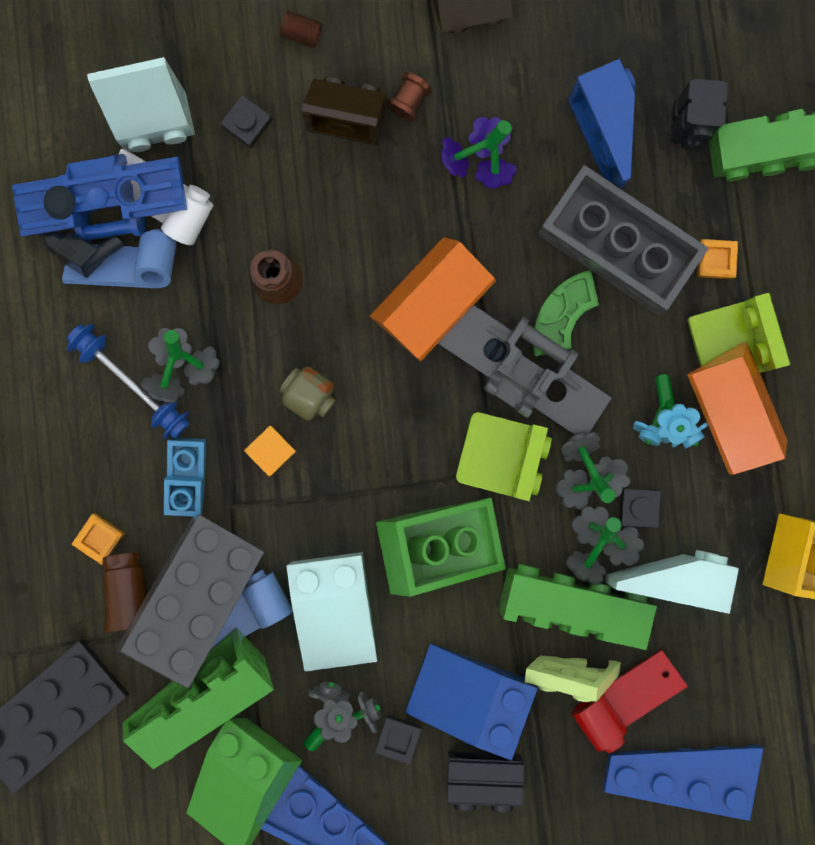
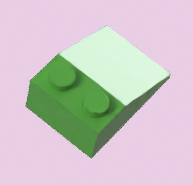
M492 498L405 514L376 522L390 594L411 597L506 569Z
M231 718L223 724L207 751L186 813L225 845H252L301 764L302 759L248 718Z

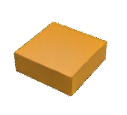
M701 239L699 242L709 249L697 265V277L736 278L738 241Z
M272 425L244 450L269 477L297 452Z
M94 513L71 545L103 565V557L112 554L125 533Z

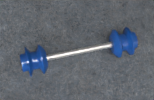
M80 324L74 328L67 337L69 342L67 351L78 350L81 353L80 363L91 362L98 358L156 412L151 420V428L161 426L165 430L164 440L170 436L177 439L189 427L190 422L187 421L190 412L187 411L180 414L176 411L178 401L174 403L165 402L160 406L102 353L106 347L107 336L101 335L96 337L93 335L95 328L93 324L87 326Z

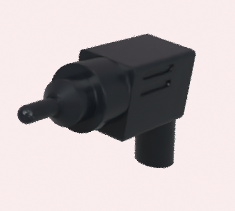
M60 232L38 234L44 238V244L49 252L57 256L60 262L85 278H88L103 260L124 247V244L115 236L94 247L71 232L66 236Z

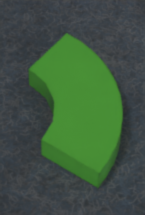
M591 270L574 275L559 285L544 302L535 322L534 328L566 350L571 349V333L578 318L584 312L599 305ZM533 345L534 357L547 355Z

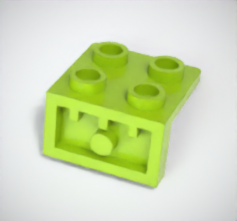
M769 293L755 296L741 303L691 316L687 319L700 367L743 342L748 343L760 373L790 365Z

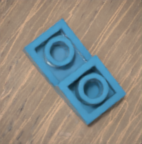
M170 437L167 440L164 515L192 517L202 515L206 470V439H174Z

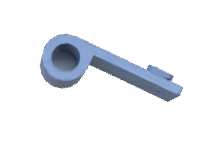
M153 229L140 236L139 247L124 246L103 260L88 278L65 265L62 281L64 284L139 288L166 287L171 282L177 242L166 235L161 229Z
M261 569L251 575L213 646L236 627L244 636H247L259 628L264 629L273 625L293 612L273 572L265 574L264 570Z

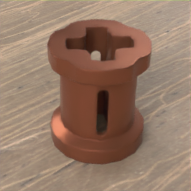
M405 72L402 76L404 82L394 99L390 98L386 106L399 117L414 122L417 117L415 113L425 95L431 94L432 87L421 77L411 72Z

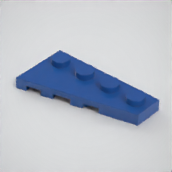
M756 744L734 748L718 746L713 747V749L693 750L692 748H679L676 751L641 750L611 752L608 755L602 789L605 793L750 821L763 747Z
M300 765L261 828L291 845H390Z

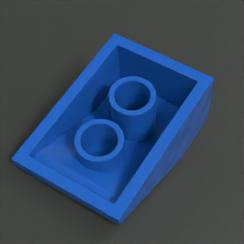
M620 59L578 76L568 101L601 176L622 190L631 178L634 90L636 89V84L631 71L628 68L624 69Z
M430 643L405 713L477 748L512 760L537 692V687L534 684L525 682V677Z

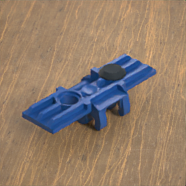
M124 154L112 155L67 164L66 175L12 185L20 236L24 237L74 229L75 235L89 244L91 240L132 233L134 236H141L146 230L144 217L187 210L179 157L123 166L127 164L126 156ZM131 181H136L141 188V195L137 201L133 196ZM121 207L122 218L125 220L90 225L89 215L91 213H96L98 209Z

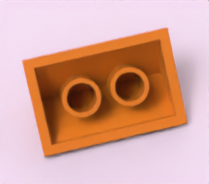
M443 237L376 308L370 317L421 362L496 280L460 241Z
M747 342L737 345L687 374L729 474L734 475L785 459L788 440Z

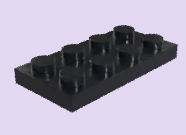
M83 639L79 640L0 708V779L13 794L129 695Z

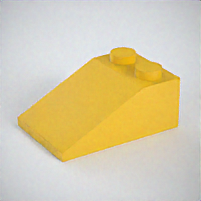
M779 513L762 585L793 596L815 599L814 520Z

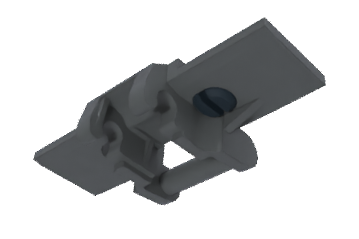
M473 305L438 343L488 378L483 387L485 391L491 395H496L517 409V412L526 418L532 413V408L536 411L538 410L574 435L580 433L588 435L612 399V397L570 370L579 353L573 349L570 351L566 350L528 324L529 320L524 316L518 321L514 329L510 330ZM519 337H522L561 364H558L554 371L543 369L524 357L522 351L515 346V343ZM552 381L560 382L565 389L563 398L557 402L549 400L545 394Z

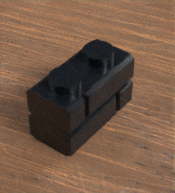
M693 79L678 96V99L673 103L672 120L674 122L671 126L670 141L674 144H681V148L684 150L703 149V145L712 139L725 124L726 106L724 104L727 101L728 84L724 81Z
M448 751L447 804H454V808L460 811L476 810V805L491 806V810L501 813L512 812L513 807H522L524 761L521 754H514L512 760L493 753Z

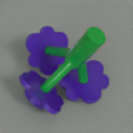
M478 117L473 122L474 131L468 136V141L473 145L462 150L459 142H454L450 137L443 139L442 162L453 176L459 175V177L463 178L467 175L466 169L469 167L467 157L474 153L480 158H486L491 154V161L480 162L475 173V179L483 182L487 188L508 185L512 182V177L517 173V168L514 164L505 163L503 159H499V155L503 152L502 145L507 144L511 137L512 127L508 121L500 120L498 117H493L490 120L485 117Z

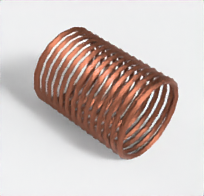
M287 10L282 19L279 34L280 37L315 48L321 35L322 22Z

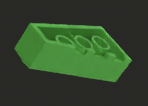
M803 109L788 111V113L775 117V122L769 123L768 116L724 124L712 139L708 141L714 178L726 177L727 181H738L748 178L749 173L762 171L763 176H773L784 173L785 168L798 166L799 171L815 169V111L811 115H806Z
M518 563L517 569L508 568L498 607L503 620L517 622L518 616H522L523 621L531 623L536 627L549 629L554 624L558 625L560 630L569 634L588 637L589 633L596 635L595 638L602 641L647 650L657 608L656 605L647 601L648 596L625 592V596L611 593L612 587L603 583L599 585L589 583V587L575 584L576 577L554 572L553 578L539 575V568Z
M236 627L210 649L189 689L172 681L123 722V741L153 770L164 762L171 760L176 754L274 690L265 656Z

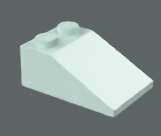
M164 57L87 74L90 86L110 129L122 148L129 149L130 152H142L150 149L151 144L165 142V144L169 145L178 144L186 141L187 136L195 135L186 92Z
M696 550L695 556L682 554L605 574L603 582L616 590L730 614L739 568L728 565V557Z
M363 552L290 562L287 565L288 581L304 671L377 662Z

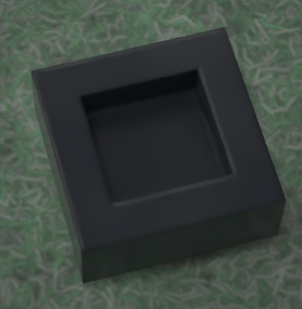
M241 95L220 124L222 128L251 149L273 120L269 114Z
M623 488L620 505L621 525L658 528L661 491Z
M386 715L375 753L410 765L422 726Z

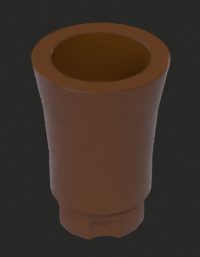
M265 250L255 255L251 262L250 275L253 287L262 300L271 304H284L297 296L302 287L303 276L299 265L292 258L285 256L277 250ZM270 270H280V273L277 277L268 278V273Z
M139 552L103 557L105 571L102 573L105 598L104 633L127 630L148 594L143 566L140 567Z

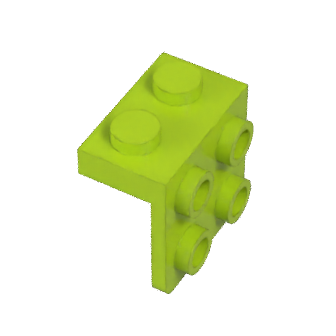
M474 413L471 416L456 474L457 481L465 485L530 501L531 494H538L542 481V474L537 473L540 458L547 459L552 438L546 436L548 428L534 424L526 425L484 413Z

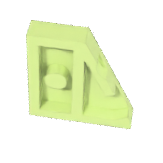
M540 655L526 668L525 682L537 685L540 690L546 692L559 691L572 695L578 701L597 702L619 676L621 662L609 660L606 669L587 667V659L560 658Z

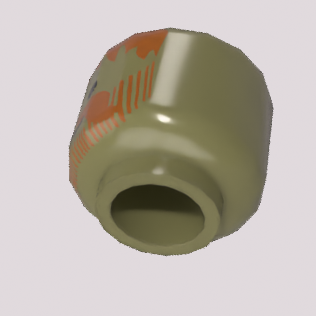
M306 366L301 370L296 367L286 378L279 390L283 393V405L305 421H310L317 415L324 418L336 402L331 397L334 391V383L310 366Z

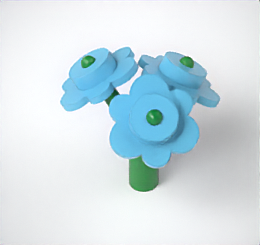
M667 374L657 376L655 382L660 406L653 423L648 426L642 422L635 421L633 429L640 432L639 438L648 445L659 446L660 442L673 443V448L681 443L685 448L691 445L698 446L699 440L705 437L701 430L706 428L708 423L706 422L697 428L696 424L700 419L699 412L694 408L686 409L683 404L675 405L670 376Z

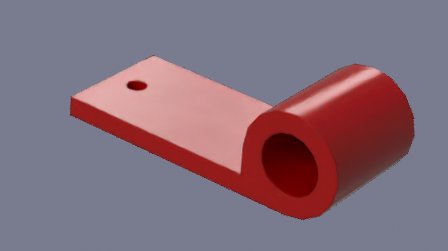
M661 648L617 677L597 702L581 701L573 708L571 715L597 752L605 750L607 753H611L624 744L625 739L623 737L627 732L626 727L688 686Z

